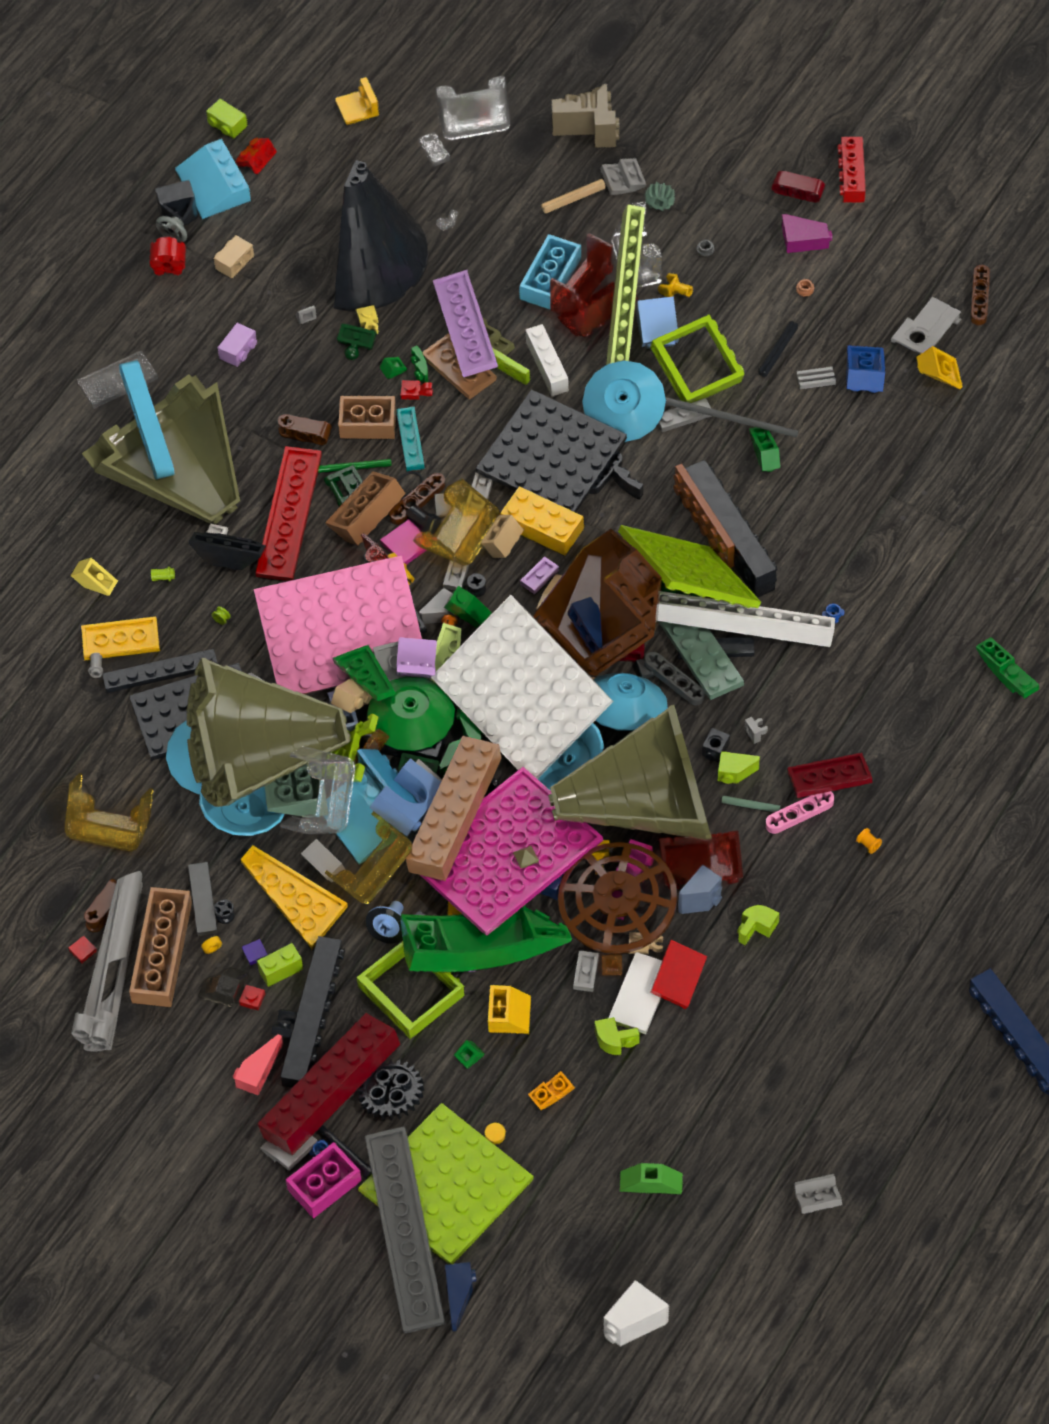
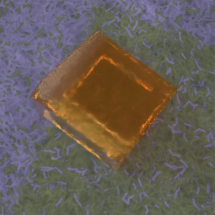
M622 954L602 955V975H622Z

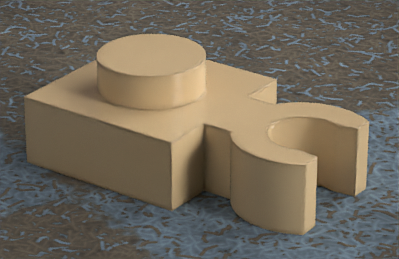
M629 932V943L643 938L638 932ZM660 936L650 945L629 954H635L636 952L649 954V949L655 952H663V946L656 945L657 942H663V936Z

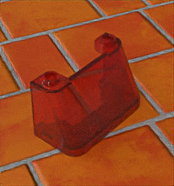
M729 831L723 834H711L712 839L709 840L694 837L660 838L658 840L660 858L673 874L676 889H680V885L687 884L702 865L722 877V881L727 880V884L739 883V879L743 878L739 832ZM663 871L664 886H668L670 890L669 880Z

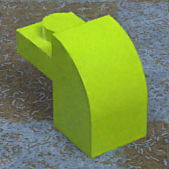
M762 905L747 908L742 913V924L737 931L739 934L738 942L746 945L755 931L770 937L779 923V913Z
M614 1017L595 1021L597 1041L605 1052L612 1055H621V1047L630 1048L639 1044L638 1028L618 1031Z

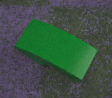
M416 345L411 348L412 356L410 357L411 362L415 366L414 375L418 381L426 383L428 382L427 363L423 353Z

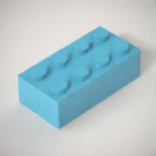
M548 234L520 284V299L553 310L581 260V245Z

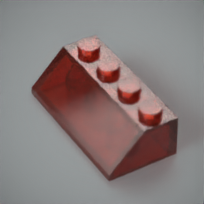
M615 281L558 316V319L575 336L586 337L592 333L594 328L604 326L606 320L612 317Z

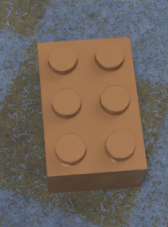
M340 396V438L395 439V396Z

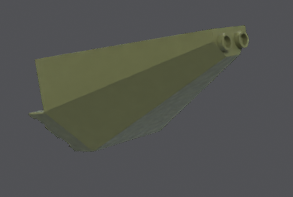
M189 374L175 383L165 399L154 406L174 467L175 474L173 476L155 479L136 420H133L121 429L116 424L104 432L96 444L84 451L82 455L94 469V472L208 523L213 522L215 525L223 519L222 515L225 513L231 514L238 508L236 505L240 502L217 382L206 389L196 375L191 377Z

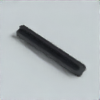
M790 321L758 369L760 376L766 377L797 331L798 324L796 322Z

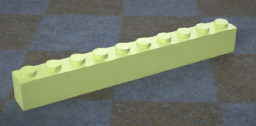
M627 205L622 215L606 365L620 361H629L645 214L644 207Z

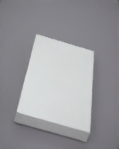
M638 952L635 953L609 1015V1018H615L616 1025L628 1029L638 1028L640 1033H647L661 997L650 993L662 960Z

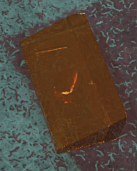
M377 729L362 749H376L380 752L389 736L382 730ZM358 755L354 760L355 764H358Z

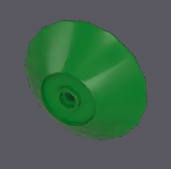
M406 676L391 680L390 683L394 688L395 695L378 702L372 697L369 702L367 720L370 714L378 716L373 734L383 744L396 750L418 751L432 747L445 738L454 721L455 708L452 699L436 682L425 677Z

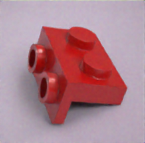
M254 138L250 141L249 146L240 153L235 162L238 166L251 167L253 172L258 174L277 153V150L269 138Z

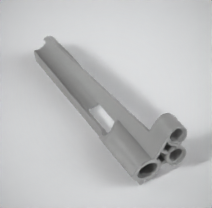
M140 871L128 874L117 880L84 1013H75L71 1033L79 1042L84 1044L83 1048L86 1051L112 1050L143 886L142 873ZM120 959L115 989L101 1002L108 964Z

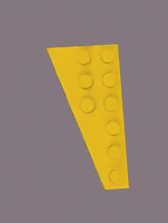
M253 845L241 858V863L312 950L316 946L318 936L324 937L348 907L347 903Z

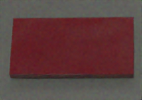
M862 753L787 767V773L797 798L873 783L871 773Z

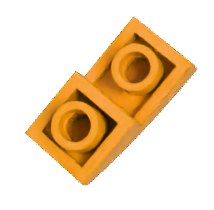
M560 1071L546 1084L542 1082L528 1095L539 1109L543 1110L563 1098L575 1087Z

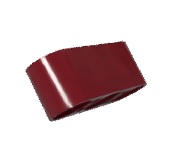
M778 171L771 188L777 194L816 203L821 199L825 183L816 178L787 171Z

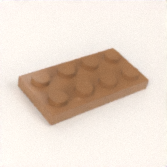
M449 333L422 352L426 362L469 400L496 381V375L490 370L463 377Z

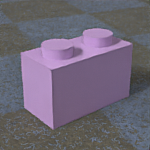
M236 323L218 347L219 359L238 367L241 362L245 361L249 351L257 344L255 331Z

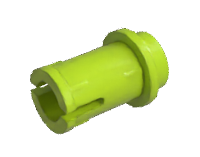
M174 568L151 569L152 581H171L175 579Z

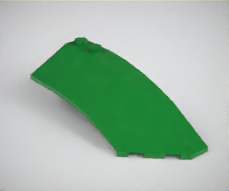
M526 904L487 936L464 915L430 916L401 914L400 917L405 960L409 971L458 972L503 966L532 958L569 943L572 937L566 925L562 923L555 924L549 920L550 917L537 909L532 911L526 908Z

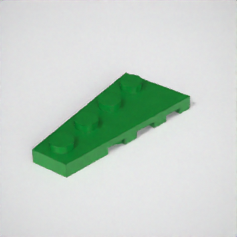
M369 645L333 657L334 664L377 702L395 695L393 686Z

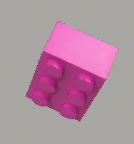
M333 1142L288 1177L286 1184L288 1191L315 1218L361 1182V1174L355 1164Z

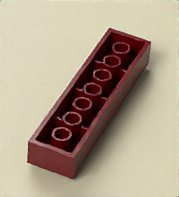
M365 1013L257 1123L263 1138L293 1156L398 1048L400 1041L395 1029Z

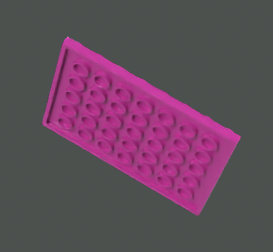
M524 767L483 798L446 881L420 875L486 936L566 872L589 850L598 846L603 841V836L587 822L555 821L552 813L555 806H551L548 795L552 794L551 791ZM531 845L539 862L521 869L513 852Z

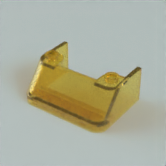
M79 773L69 783L65 820L66 835L71 839L126 851L136 850L142 842L150 819L153 789L149 788L140 798V805H136L131 810L130 817L94 809V798L88 793L81 792L83 774Z

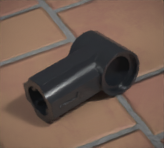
M412 505L406 512L407 519L418 526L421 533L435 537L442 521L439 516L428 513L417 505Z

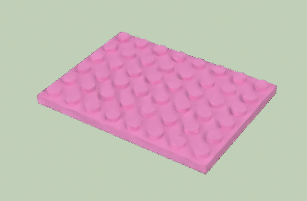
M402 556L254 589L276 684L295 692L309 694L335 688L351 679L334 664L333 657L365 645H369L373 652V647L398 642L400 637L422 639Z

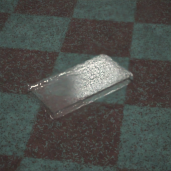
M142 350L77 380L78 385L94 409L127 394L120 374V364L138 360L146 384L158 379L157 373Z

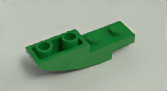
M990 637L976 646V650L987 666L1012 693L1017 692L1025 699L1039 690V684L1015 663V658L993 638Z

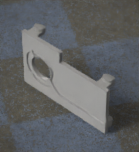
M932 297L915 320L907 318L891 338V342H897L922 354L930 347H935L953 323L958 325L961 321L959 318L961 311ZM914 332H920L925 336V340L921 343H914L910 340L909 336Z

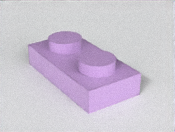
M543 557L520 580V585L536 594L559 571V566L548 558Z

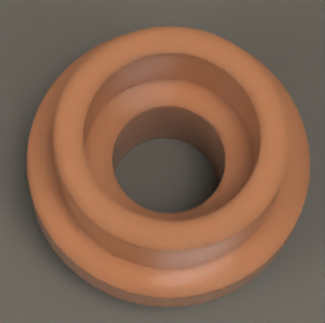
M803 279L797 284L796 291L801 296H809L814 292V285L810 280Z

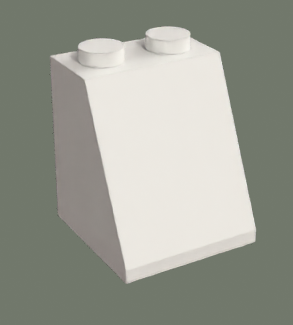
M635 1280L604 1316V1334L606 1339L611 1343L616 1342L622 1346L666 1325L668 1322L669 1305Z

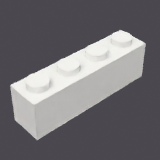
M543 324L526 329L527 346L551 396L568 392L567 374Z

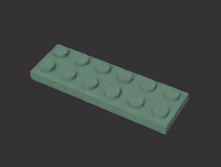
M658 621L710 700L744 686V680L709 629Z

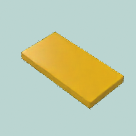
M156 616L81 625L84 660H90L92 653H100L102 658L160 651Z

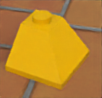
M934 346L916 357L918 370L922 374L958 389L963 388L956 358Z

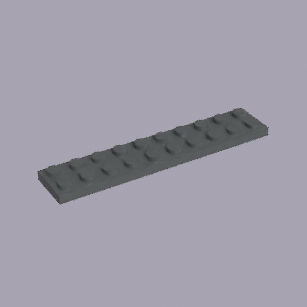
M403 1126L366 1135L365 1139L404 1333H410L446 1324L406 1128Z

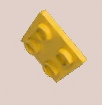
M367 77L360 79L358 92L335 98L346 125L379 116L378 101Z

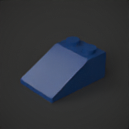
M847 345V389L852 391L866 390L872 393L883 392L885 379L884 348Z

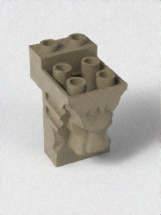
M607 84L593 89L592 92L580 93L579 95L567 94L565 99H552L553 136L595 134V148L616 147V140H619V129H616L619 128V118H616L615 111H612L611 103H608L611 102V91H607Z

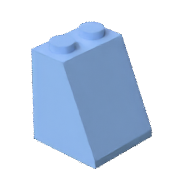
M674 297L637 301L635 310L642 347L651 349L652 340L678 329ZM676 339L668 344H665L664 346H674L675 343H678L679 339Z

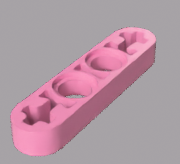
M830 791L811 795L769 815L766 819L767 831L772 834L780 833L830 809L834 804L833 793ZM822 798L829 799V802L822 801ZM810 804L814 809L806 811L803 809V806ZM793 812L797 817L789 819L786 817V814ZM771 822L778 823V826L771 825Z

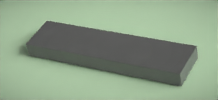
M208 862L188 865L198 936L216 934L217 925Z

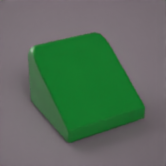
M399 357L384 358L380 365V369L387 379L407 371Z
M466 1040L454 1054L467 1069L485 1055L470 1040Z

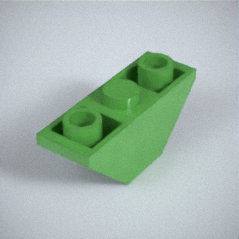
M641 1163L621 1171L620 1192L682 1194L683 1173L663 1164Z

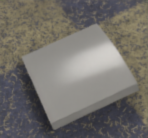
M620 159L618 164L601 166L600 170L610 195L625 194L646 187L645 179L636 159Z
M311 1136L293 1156L269 1141L262 1145L260 1149L273 1161H278L290 1171L313 1149L317 1139Z

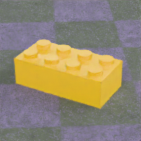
M520 486L500 513V515H512L523 528L522 536L562 555L567 554L584 529V516Z

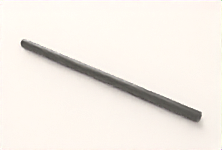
M665 397L666 405L796 438L798 436V430Z

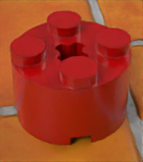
M161 237L155 243L152 242L150 245L149 264L154 270V274H182V270L185 268L186 245L182 241L181 243L177 242V239L172 237Z

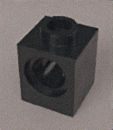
M712 728L703 744L702 756L710 761L720 763L721 751L726 752L730 745V735Z

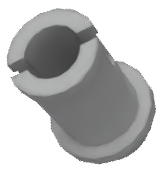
M92 653L90 655L88 672L93 678H99L103 674L102 655L100 653Z

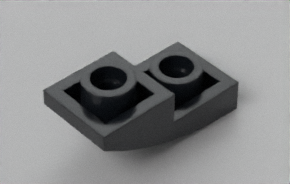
M614 465L612 467L614 481L625 492L640 500L643 496V484L636 479H631V472L626 468Z

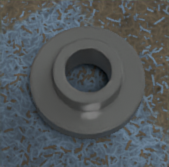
M701 240L697 245V252L701 256H710L714 253V245L710 240Z

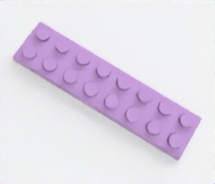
M467 270L433 280L463 377L498 367Z

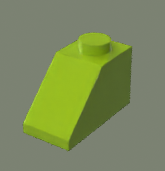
M721 751L718 781L726 784L739 783L759 770L760 756Z

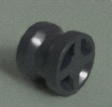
M472 574L468 577V592L475 597L483 596L486 592L484 576Z
M222 899L215 904L214 911L218 922L228 924L234 920L235 912L231 901Z

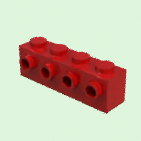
M842 137L841 144H838V155H841V158H838V168H842V171H839V182H842V185H840V195H843V203L865 202L863 137Z

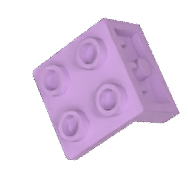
M400 637L398 640L396 675L425 678L435 676L437 641Z

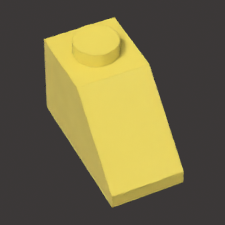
M92 558L79 561L71 574V577L84 588L107 596L111 594L118 582L117 579Z

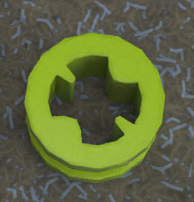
M220 606L211 614L213 619L221 625H225L226 620H229L231 617L229 612Z

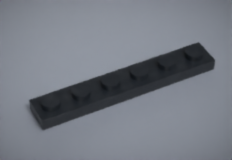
M210 649L103 673L106 692L110 693L195 674V669L201 658L217 663L215 651Z

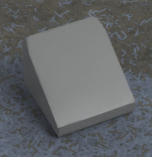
M315 306L300 310L295 314L299 324L316 319Z
M453 493L435 494L437 516L455 515Z

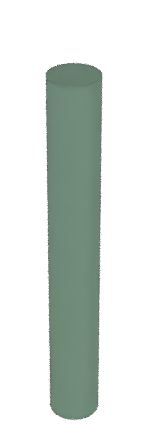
M722 797V803L774 813L779 811L781 807L780 805L735 797Z

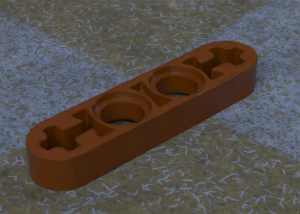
M985 265L976 266L973 273L971 322L975 325H983L987 320L990 269ZM980 272L983 273V279H980ZM982 285L985 289L978 290L976 287ZM980 299L985 303L979 305L975 301ZM978 311H981V318L977 317Z
M440 473L430 475L390 510V521L395 525H401L408 520L406 512L410 508L406 504L408 502H415L417 506L422 508L435 497V494L440 493L445 488V477ZM424 490L429 492L427 496L419 495Z

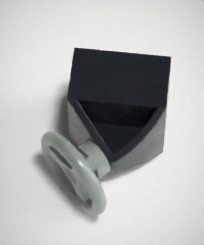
M189 180L155 188L161 216L156 220V227L164 237L176 238L179 243L181 241L185 242L187 239V232L183 225L189 224L198 218L195 195ZM179 231H180L181 234H182V237H181V238H180V236L177 234Z

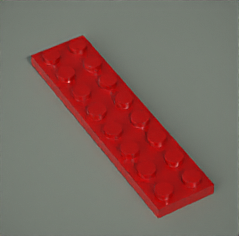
M285 446L263 540L266 549L261 558H259L256 577L292 581L294 579L322 451Z

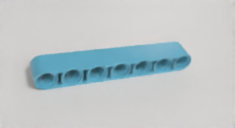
M138 360L120 364V374L154 477L157 480L173 476L175 473L172 460Z

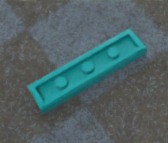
M415 408L396 409L406 471L425 469Z

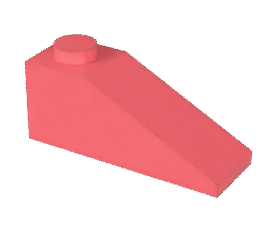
M281 1035L275 1036L245 1059L240 1068H236L233 1076L236 1088L259 1095L283 1046Z

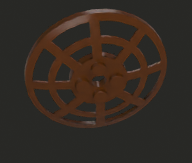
M606 843L589 850L565 872L559 887V911L569 932L583 945L604 953H630L653 943L670 925L677 906L676 883L668 866L652 851L631 843ZM608 848H623L621 856L606 857L597 861L592 855L597 851ZM635 849L648 854L659 865L649 869L640 861L630 858L631 850ZM585 858L590 866L583 872L578 884H566L572 870ZM609 862H620L618 871L607 873L601 866ZM628 863L637 866L643 870V873L633 877L626 872ZM593 870L600 876L595 885L584 884L586 878ZM663 871L666 873L670 883V900L659 897L655 875ZM649 879L653 895L641 893L639 883ZM619 890L623 894L619 898H614L612 893ZM564 892H576V904L580 914L572 920L569 919L565 909ZM582 892L593 893L594 903L586 909L582 903ZM640 901L651 903L645 914L639 917L635 909ZM656 906L669 908L662 923L650 933L644 923L652 916ZM599 910L608 916L606 925L596 921L590 915ZM627 915L633 922L624 926H614L616 918ZM586 920L594 928L604 931L603 943L586 937L578 931L576 926ZM637 928L643 937L629 944L611 945L613 933L628 932Z

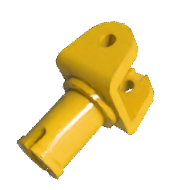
M668 273L666 276V281L670 284H660L657 288L658 292L666 297H673L676 293L690 297L693 292L691 285L680 283L678 275Z

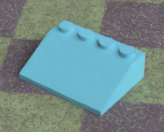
M222 139L206 144L175 168L182 182L190 181L195 195L196 208L202 219L251 201L249 186Z
M364 770L361 782L345 781L326 798L328 815H322L359 865L401 840V831L369 808L381 792V789L366 770Z

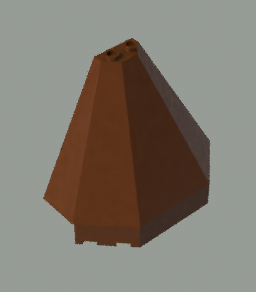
M609 529L582 548L532 617L588 675L597 676L654 637L658 622L662 577L637 549L615 531ZM588 597H592L593 601L599 606L601 617L602 647L592 654L567 614L572 603Z

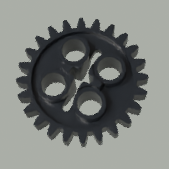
M390 1059L389 1064L386 1065L383 1062L382 1066L378 1067L358 1089L360 1103H362L363 1109H367L368 1114L373 1113L374 1118L381 1115L382 1120H384L386 1116H389L390 1121H392L394 1115H396L398 1119H401V1113L408 1116V1109L415 1111L414 1104L420 1105L419 1098H423L422 1091H424L423 1079L419 1071L415 1070L414 1065L409 1067L408 1062L402 1065L400 1060L393 1064L392 1059Z

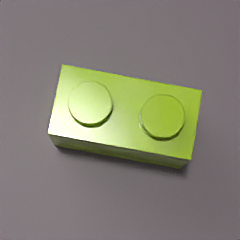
M219 99L206 111L208 123L233 139L247 127L246 115L222 99Z
M293 943L257 960L259 973L268 987L303 970L302 958Z

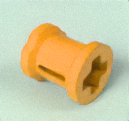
M869 828L864 829L856 839L858 843H862L869 849L868 852L870 854L878 850L882 844V840L872 835Z

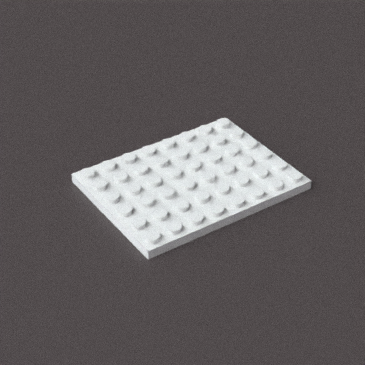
M512 595L435 672V676H431L492 743L499 744L500 752L517 770L524 767L537 779L614 702Z

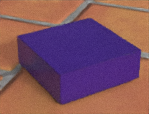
M260 939L242 946V951L250 966L268 955Z

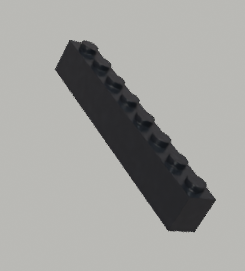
M318 936L281 1074L282 1086L293 1088L312 1068V1065H315L317 1062L318 1054L316 1050L317 1047H321L322 1036L320 1034L326 1028L327 1018H325L326 1012H330V996L335 993V977L340 975L341 966L339 962L344 959L345 955L342 940Z

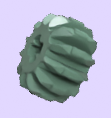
M656 182L655 185L650 184V187L647 188L645 201L646 204H649V208L664 211V209H670L671 205H673L675 193L671 189V185L666 186L665 183L659 184Z

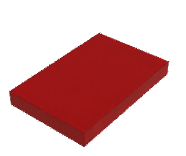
M671 940L650 993L687 1009L707 956Z

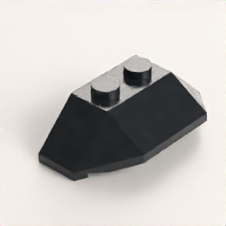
M194 532L189 540V545L205 563L216 567H228L232 570H243L261 558L266 549V545L260 544L255 540L220 533Z

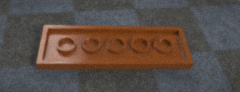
M683 464L675 466V485L673 488L676 495H680L684 507L691 512L693 521L699 524L700 531L703 536L708 538L710 547L713 550L715 549L717 555L729 568L733 567L735 554L733 541Z

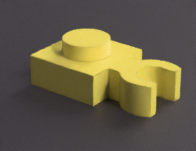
M374 305L356 309L361 327L365 326V329H373L378 334V317Z

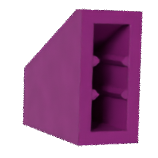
M782 214L781 227L787 253L829 249V241H832L831 230L828 231L827 223Z

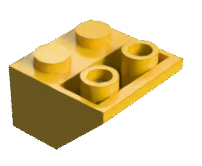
M490 985L489 1032L529 1034L531 996L511 986Z

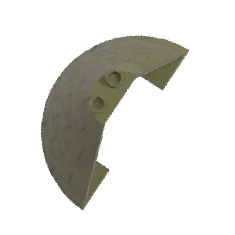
M201 658L194 672L198 677L196 683H191L188 697L187 726L191 727V733L187 743L195 781L202 784L201 794L211 805L216 807L229 806L261 787L267 786L321 756L349 744L350 734L347 732L346 716L341 708L278 684L268 683L229 666L224 667L206 658Z
M670 705L669 708L657 717H652L617 744L609 746L593 759L588 760L571 774L550 787L552 794L548 795L551 806H555V809L552 810L555 821L587 822L603 826L610 825L632 830L638 829L705 840L712 839L674 705Z

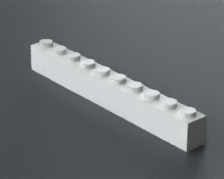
M660 591L658 621L819 646H831L835 626V618L761 606L759 608H746L741 604L736 603L732 605L722 600L716 601L709 598Z

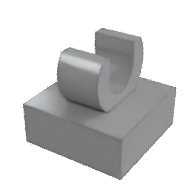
M750 717L745 719L744 730L755 744L761 741V735L767 733L768 727H758L763 724L762 718L754 721Z

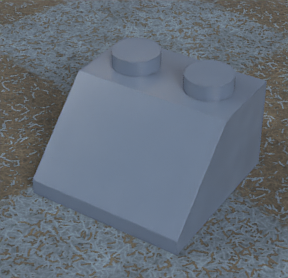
M702 865L679 892L678 912L685 914L709 911L713 906H717L722 899V877Z

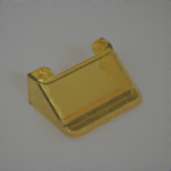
M461 478L450 484L444 492L445 503L452 507L434 535L429 531L420 532L415 536L413 542L425 550L467 566L473 562L482 548L481 542L500 515V511Z
M374 811L371 814L379 820L376 825V833L383 840L358 872L354 875L349 870H342L335 876L328 870L325 871L328 877L363 904L373 901L412 851V842Z

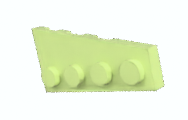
M443 623L436 646L435 672L460 647L461 628Z

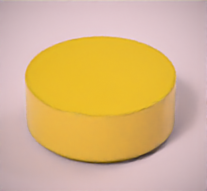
M214 936L206 940L201 947L206 954L217 951L221 947L222 942L218 936Z
M491 1123L485 1129V1138L494 1145L500 1144L505 1139V1128L499 1123Z

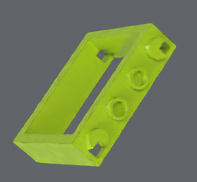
M710 315L652 340L650 348L680 401L696 402L742 382L744 376L743 367L740 364L738 365L733 350L728 348L725 336L720 334L716 321L712 320ZM706 327L730 368L732 375L691 393L664 345Z
M402 941L357 977V985L411 1039L464 997V985L451 972H433L452 992L412 1023L372 983L405 957Z

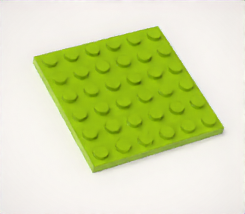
M624 525L620 526L618 532L623 539L638 550L662 577L661 580L669 590L675 591L677 589L686 594L694 593L702 598L707 596L716 601L724 600L732 605L737 603L746 608H759L761 601L710 546Z
M442 1103L408 1137L430 1249L446 1263L453 1264L534 1180L533 1175ZM371 1175L359 1187V1192L379 1207L373 1175Z

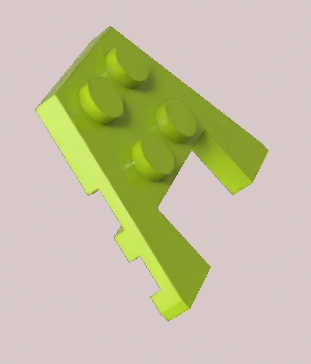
M370 714L366 722L360 721L351 732L347 730L350 734L349 744L326 755L322 770L325 778L353 782L362 781L365 766L361 763L355 764L354 760L360 747L361 736L375 732L378 716Z

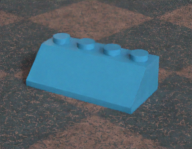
M376 749L357 750L358 763L365 766V770L381 791L387 786L406 801L418 803L409 791L394 781L398 771L395 768H391L386 755H381Z

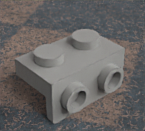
M834 1174L794 1183L795 1197L802 1214L842 1205V1198L836 1187Z

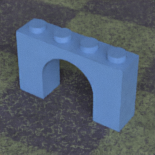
M412 759L402 767L394 781L409 791L418 803L406 801L386 786L369 807L406 836L411 831L416 832L421 826V822H423L441 784L440 780Z

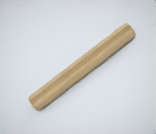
M600 179L541 204L542 211L544 213L551 212L605 189V182Z

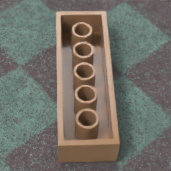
M151 887L129 991L132 1003L172 1007L192 906L190 891Z

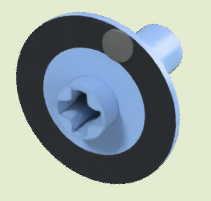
M393 901L389 907L380 906L369 911L365 922L369 933L374 938L388 944L398 943L403 940L400 919L404 909L402 903Z

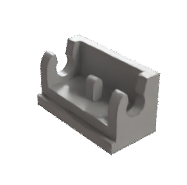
M317 839L301 853L330 882L335 881L342 873L346 872L343 864Z

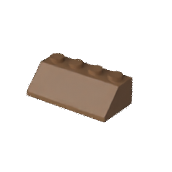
M372 471L325 523L345 541L359 545L376 528L377 524L388 515L389 511L400 502L406 493L395 478Z

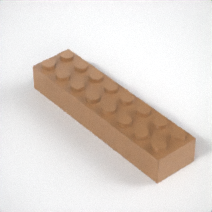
M462 736L407 854L406 862L410 873L446 881L501 761L499 744Z

